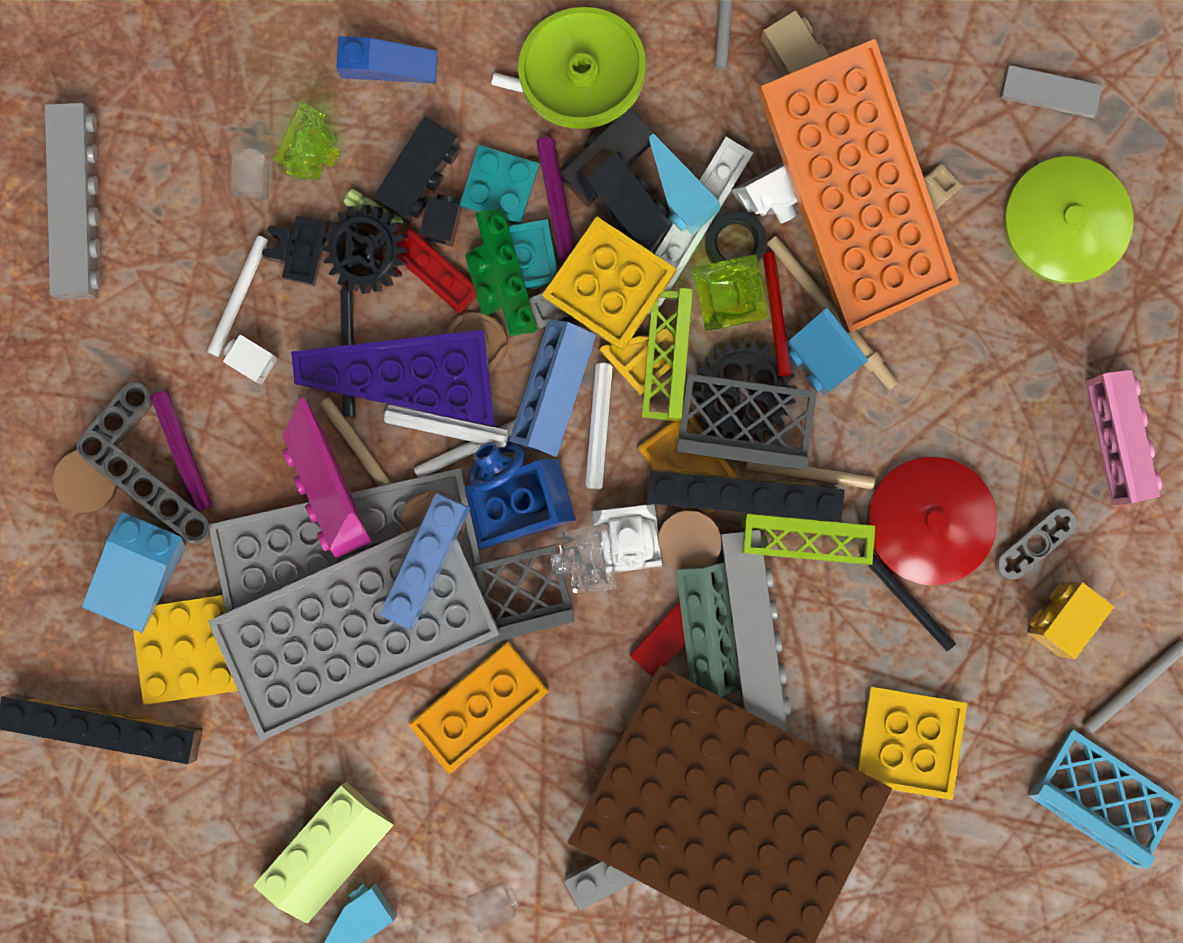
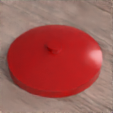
M934 456L922 457L897 466L879 482L869 502L867 525L875 526L873 549L889 570L913 583L942 585L966 577L977 569L988 556L996 537L997 511L988 487L973 470L952 459Z

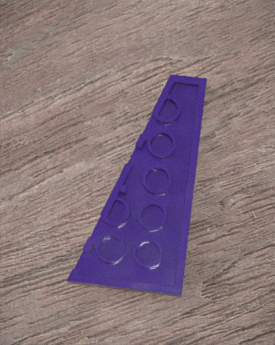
M484 330L291 352L294 384L495 427Z

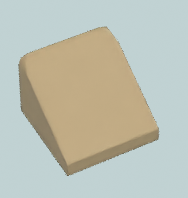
M942 163L924 177L935 211L963 187Z

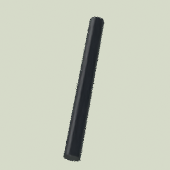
M349 289L340 290L341 346L354 345L353 292L349 291ZM343 395V417H356V397Z
M863 551V552L859 555V557H864V552H865V551ZM873 553L872 565L867 566L946 652L952 649L956 642Z

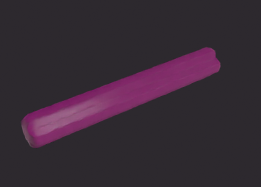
M542 137L536 142L559 259L560 261H566L575 248L554 141L552 137Z
M165 390L156 392L151 395V400L192 507L198 512L211 507V501L171 397Z

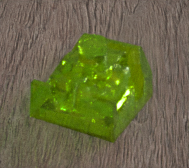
M300 102L273 161L282 174L298 180H319L326 165L335 168L341 156V150L334 148L338 140L323 122L326 115L303 102Z
M757 255L692 268L705 332L769 319Z

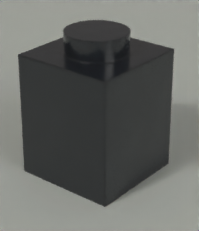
M438 194L437 198L428 197L419 232L423 240L453 247L462 211L460 204L455 203V198Z

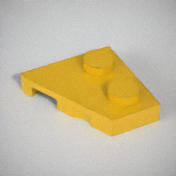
M663 329L656 334L655 342L663 352L674 344L675 337L668 329ZM649 335L631 338L623 351L614 345L602 346L599 349L601 354L641 396L645 388ZM654 349L655 360L660 356L656 349ZM671 351L667 356L673 362V351ZM662 359L653 366L652 374L659 380L671 367Z

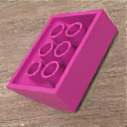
M305 397L298 400L283 434L287 448L282 449V453L288 466H295L298 475L293 477L300 494L306 493L310 501L309 504L305 505V508L312 523L318 521L322 531L317 533L323 550L330 549L335 558H338L370 544L372 541L327 436Z

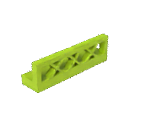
M680 288L679 292L663 291L659 298L678 300L677 312L668 320L658 311L659 299L651 309L642 418L679 422L682 419L693 289ZM658 317L663 324L656 329ZM674 319H676V328H675V330H674V328L670 325V323H671ZM667 327L674 335L675 340L674 344L663 352L655 342L656 334ZM654 349H656L657 352L660 354V356L655 360ZM671 351H673V362L667 356ZM664 359L672 368V374L661 384L652 372L653 366ZM653 381L657 388L651 392V383ZM671 382L669 394L664 387ZM660 390L669 400L668 413L649 411L650 398Z
M753 514L741 515L740 528L744 529L742 553L872 565L875 526ZM752 529L766 531L773 540L764 548L751 547ZM773 531L782 533L776 536ZM787 533H797L805 543L796 551H789L780 539ZM805 534L814 535V536H812L810 539H808ZM819 536H829L837 546L828 554H821L812 542ZM837 537L845 539L842 542H840ZM851 539L865 540L864 557H853L844 545ZM774 544H777L781 550L770 549V548H771ZM809 547L813 553L802 551ZM841 550L845 556L834 554Z

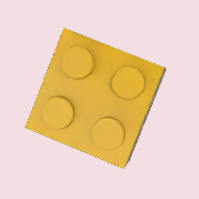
M1065 582L1064 585L1060 583L1050 594L1049 599L1051 602L1044 611L1040 609L1031 619L1029 624L1032 628L1028 634L1058 657L1076 659L1115 606L1083 582Z

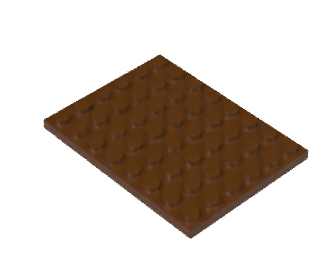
M659 665L567 843L756 943H815L893 788Z

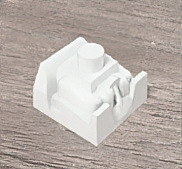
M783 162L731 190L745 213L753 211L761 216L776 214L780 224L797 216L792 205L797 202Z
M655 504L591 511L599 574L663 567L658 541Z

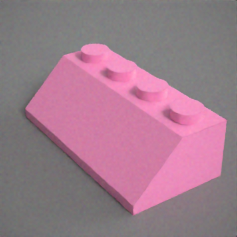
M1132 370L1105 373L1085 381L1113 506L1160 497L1159 490L1162 488V482L1159 473L1154 471L1152 458L1155 456L1152 441L1148 440L1145 427H1147L1148 420L1145 410L1140 408L1138 396L1141 389L1137 377H1133Z

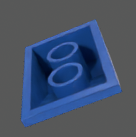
M559 459L538 460L524 465L508 481L490 490L478 491L471 488L470 485L465 487L469 507H471L470 513L479 550L576 521Z

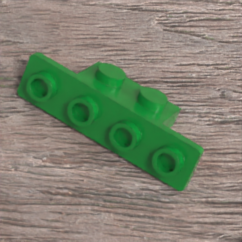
M502 209L480 211L475 216L483 245L466 253L465 257L482 315L493 314L502 309L510 336L534 333L537 331V326L504 211Z

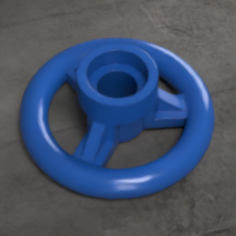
M493 442L484 444L474 454L475 462L468 472V484L471 488L478 491H486L502 485L521 467L524 460L523 448L512 442H508L505 448H498ZM513 452L515 456L510 458L502 455V453ZM503 469H506V470H504L501 474H499L498 476L492 478L493 475L499 473V472L502 471Z

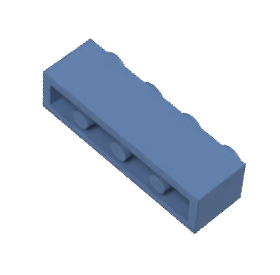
M548 319L509 442L539 453L557 457L563 443V436L569 418L573 412V405L579 387L583 381V374L589 356L593 350L596 334L569 322Z
M435 494L379 614L380 616L408 629L416 627L471 507L443 494Z

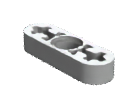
M1066 509L1050 511L997 557L995 562L997 573L1005 579H1018L1025 575L1073 534L1077 525L1073 513ZM1055 516L1057 518L1065 517L1067 520L1064 523L1065 531L1057 529L1049 536L1048 533L1041 530L1042 526H1044L1045 530H1050L1055 526ZM1032 535H1038L1044 541V548L1038 554L1032 553L1027 546L1028 539ZM1023 553L1031 559L1030 562H1027L1026 558L1017 562L1015 565L1018 569L1017 572H1006L1004 569L1007 566L1006 558L1015 559Z

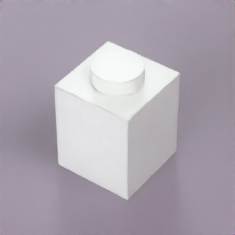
M239 335L237 340L233 338L225 348L224 355L226 357L223 362L262 385L278 358L244 336Z

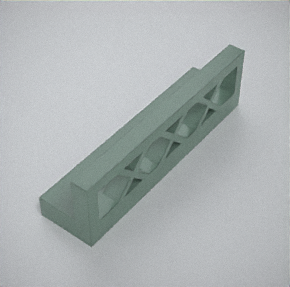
M716 562L703 567L676 569L690 681L719 697L740 690L724 562ZM712 572H714V577H715V585H714V588H713V586H712V578H711V573H712ZM717 607H718V610H719L718 620L716 619V608H717ZM721 639H722V642H723L722 652L720 651V640H721ZM725 670L727 675V685L724 684L723 675Z

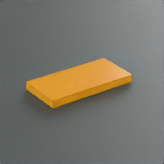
M508 641L408 725L446 772L450 774L547 694L549 690Z

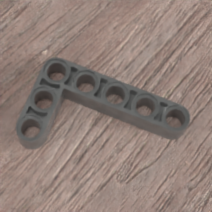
M138 382L128 383L79 437L77 451L88 465L175 534L182 537L184 541L191 545L203 544L210 536L208 520L118 448V445L149 411L152 402L149 391L143 384ZM139 392L145 396V399L141 405L131 406L127 403L129 395ZM111 417L122 418L123 425L119 430L110 431L106 428V422ZM91 441H98L102 444L100 453L94 456L85 454V446ZM117 461H123L128 465L126 473L121 476H114L110 473V467ZM148 481L153 484L151 494L145 497L137 495L135 492L136 486L140 482ZM173 501L179 505L176 515L166 517L161 514V507L165 502ZM194 521L201 522L204 525L203 534L199 537H190L186 533L188 524Z

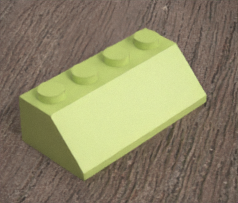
M345 782L253 886L277 908L308 924L392 828L394 823L348 782Z

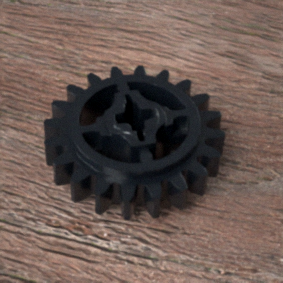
M362 204L360 210L357 206H350L349 214L339 212L338 217L341 223L330 221L329 225L334 230V233H324L323 235L326 239L330 240V245L321 247V250L331 254L323 262L334 264L329 275L340 274L338 285L349 283V291H357L360 288L362 294L370 293L371 288L374 292H381L383 289L382 284L386 287L393 286L391 276L402 277V273L397 266L408 265V262L401 258V254L410 252V248L401 246V242L409 237L408 235H398V231L402 228L403 224L397 222L391 224L394 214L385 213L383 215V207L375 206L372 210L370 205ZM369 223L379 231L376 234L369 235L366 231H361L358 225ZM346 241L348 242L347 251L345 250ZM386 246L387 251L386 257L384 258L383 251ZM356 264H363L365 267H370L373 274L363 275L353 267Z

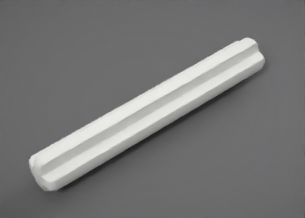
M603 362L595 365L585 483L589 489H601L603 487L613 368L612 364Z
M388 405L384 413V421L387 424L480 444L493 442L498 448H505L509 438V432L506 429L404 407Z

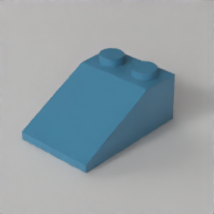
M828 308L822 311L787 342L790 361L796 367L801 365L808 374L806 380L812 389L817 393L821 390L824 395L869 361Z
M121 512L106 541L82 608L143 633L186 548L182 537Z

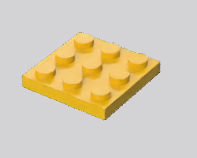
M596 216L546 288L542 297L623 351L676 274L677 269Z
M223 595L157 605L143 633L133 630L143 705L238 691L208 622L227 613Z
M869 686L856 769L893 788L892 790L953 800L968 703Z

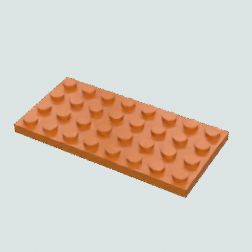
M876 39L868 40L756 87L842 327L847 333L856 331L960 283Z

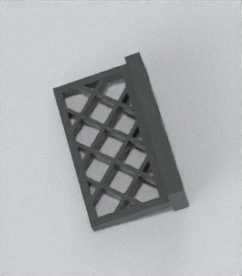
M687 374L676 450L682 453L807 470V455L817 392ZM693 381L707 383L715 394L699 405L692 396ZM713 384L725 386L717 391ZM731 386L739 387L746 396V399L731 410L721 394ZM744 388L757 391L749 395ZM763 391H768L774 395L779 403L763 414L753 399ZM777 393L789 394V396L782 400ZM795 396L808 397L807 411L795 418L785 403ZM718 397L728 413L712 423L702 408ZM690 401H692L696 408L689 413ZM750 402L760 417L745 428L734 413ZM782 406L792 419V422L777 432L766 417ZM700 411L710 426L700 434L686 432L688 419ZM732 416L742 431L732 438H725L720 434L716 426ZM805 418L804 429L799 424V421ZM762 420H764L774 434L764 443L755 442L748 432ZM796 425L803 434L801 448L787 446L780 436ZM713 429L718 436H710L705 434H707ZM745 434L750 441L739 440L738 438ZM775 439H778L782 445H775L770 443L773 442Z
M556 544L470 565L473 573L483 570L493 576L485 593H482L485 599L501 607L496 619H494L500 635L473 647L575 622ZM551 553L554 566L548 576L531 567L537 556ZM531 558L528 565L521 562V560ZM514 562L525 569L516 584L500 576L506 564ZM500 566L496 573L489 569ZM528 571L545 580L536 596L519 587ZM555 571L558 583L551 579ZM497 579L513 588L504 604L488 595ZM550 583L560 589L563 602L550 605L539 599L547 584ZM516 591L533 600L527 611L518 613L508 607ZM536 602L539 603L540 605L544 606V607H540V608L533 609V607L535 606ZM505 610L512 614L501 617Z

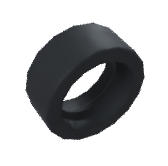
M742 211L726 212L717 217L710 225L705 240L706 255L712 265L721 272L732 275L746 273L753 269L762 259L767 245L766 232L760 221L751 214ZM738 224L750 230L754 237L755 245L753 252L742 261L726 259L717 248L719 233L729 225Z

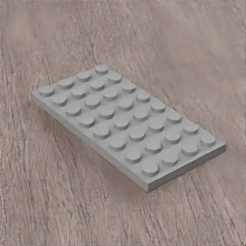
M461 469L352 492L351 495L372 543L338 558H335L330 549L323 550L317 533L322 531L318 521L312 523L305 508V505L310 502L209 524V532L226 612H230L401 535V516L404 507L414 496L422 492L440 491L452 496L456 501L469 506ZM469 511L465 519V531L460 543L469 564L474 565L482 562ZM484 571L474 572L481 591L485 593L487 585Z
M420 526L208 621L260 741L500 635V631L458 537L416 627L412 629L403 627L379 614Z

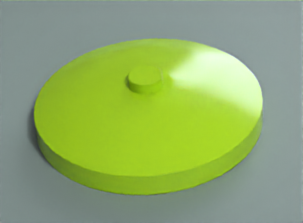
M576 7L562 10L547 17L531 31L520 51L518 74L526 100L540 116L562 127L587 129L612 122L623 115L635 103L645 82L646 58L639 36L625 20L603 9Z
M1062 156L1037 164L1017 181L1005 204L1003 224L1008 246L1015 258L1025 269L1049 282L1077 284L1100 276L1120 260L1132 237L1134 217L1132 204L1125 187L1110 170L1086 158Z

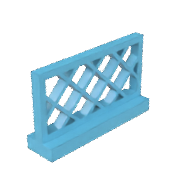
M1073 729L1067 733L1039 783L1033 785L1028 794L1029 797L1135 868L1143 869L1150 868L1155 859L1152 854L1182 803ZM1073 741L1084 747L1087 760L1071 762L1069 748ZM1092 753L1097 755L1099 758L1093 759ZM1064 758L1065 765L1059 766ZM1104 760L1109 763L1114 778L1099 781L1094 762ZM1088 764L1092 783L1077 786L1073 767ZM1056 770H1067L1070 788L1059 789L1050 783ZM1119 771H1121L1122 773H1124V774L1127 775V776H1122V777H1121ZM1133 779L1136 781L1141 797L1126 800L1122 780ZM1115 782L1120 801L1105 804L1100 785ZM1094 787L1098 806L1088 808L1083 805L1079 790ZM1147 789L1154 794L1148 795ZM1072 791L1073 797L1068 795L1066 792ZM1160 797L1169 803V806L1163 816L1154 818L1149 799ZM1142 800L1147 819L1132 822L1127 803ZM1121 805L1125 824L1115 826L1109 822L1106 808ZM1095 810H1099V811H1100V815H1098V814L1095 813L1094 811H1095ZM1148 823L1151 838L1146 846L1137 841L1133 826ZM1127 828L1128 834L1121 829Z

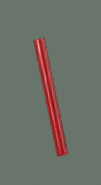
M767 252L763 255L778 375L788 376L791 375L776 254L774 252Z

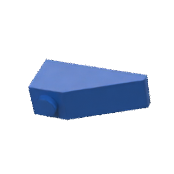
M338 36L336 68L342 79L436 84L438 52L436 50L373 38Z

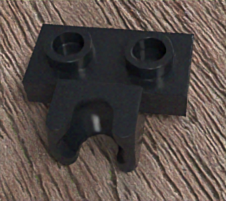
M296 216L293 231L271 225L267 228V231L274 238L279 239L280 244L276 249H263L262 257L268 261L285 264L282 273L284 280L315 286L323 254L321 247L325 245L326 241L323 235L328 233L329 224L319 220Z

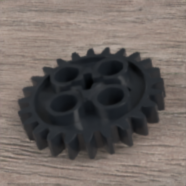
M742 339L739 341L737 349H734L732 344L727 342L725 353L718 348L714 349L715 360L708 356L705 357L704 361L708 369L698 367L697 372L702 376L726 379L723 375V369L726 366L733 365L740 371L738 381H744L746 366L750 364L752 365L749 382L756 383V373L766 372L771 377V385L797 389L796 386L788 385V381L795 376L794 373L788 376H779L776 353L769 356L767 354L769 345L767 344L761 351L757 350V342L753 340L749 348H745V343ZM693 381L695 386L701 388V391L692 394L693 398L701 399L699 405L715 394L707 383ZM713 384L717 391L725 386ZM731 386L721 396L729 397L733 401L734 407L740 404L741 393L736 392V389L740 388ZM748 389V391L752 392V394L757 391L753 389ZM763 391L753 399L755 403H760L764 406L765 413L779 403L774 395L768 391ZM777 393L782 400L788 396V394ZM718 397L702 408L713 423L726 414L717 407ZM792 398L785 405H793L796 403V400ZM750 402L744 405L743 417L740 420L745 428L756 420L749 414ZM781 406L766 418L771 425L775 424L782 428L785 423L780 416L789 417V415ZM732 416L716 426V428L721 429L720 434L723 437L728 433L734 437L742 431ZM702 417L700 421L706 422V419ZM764 420L748 431L750 435H755L759 442L763 441V431H766L771 437L774 435ZM745 434L742 435L744 440L750 441Z

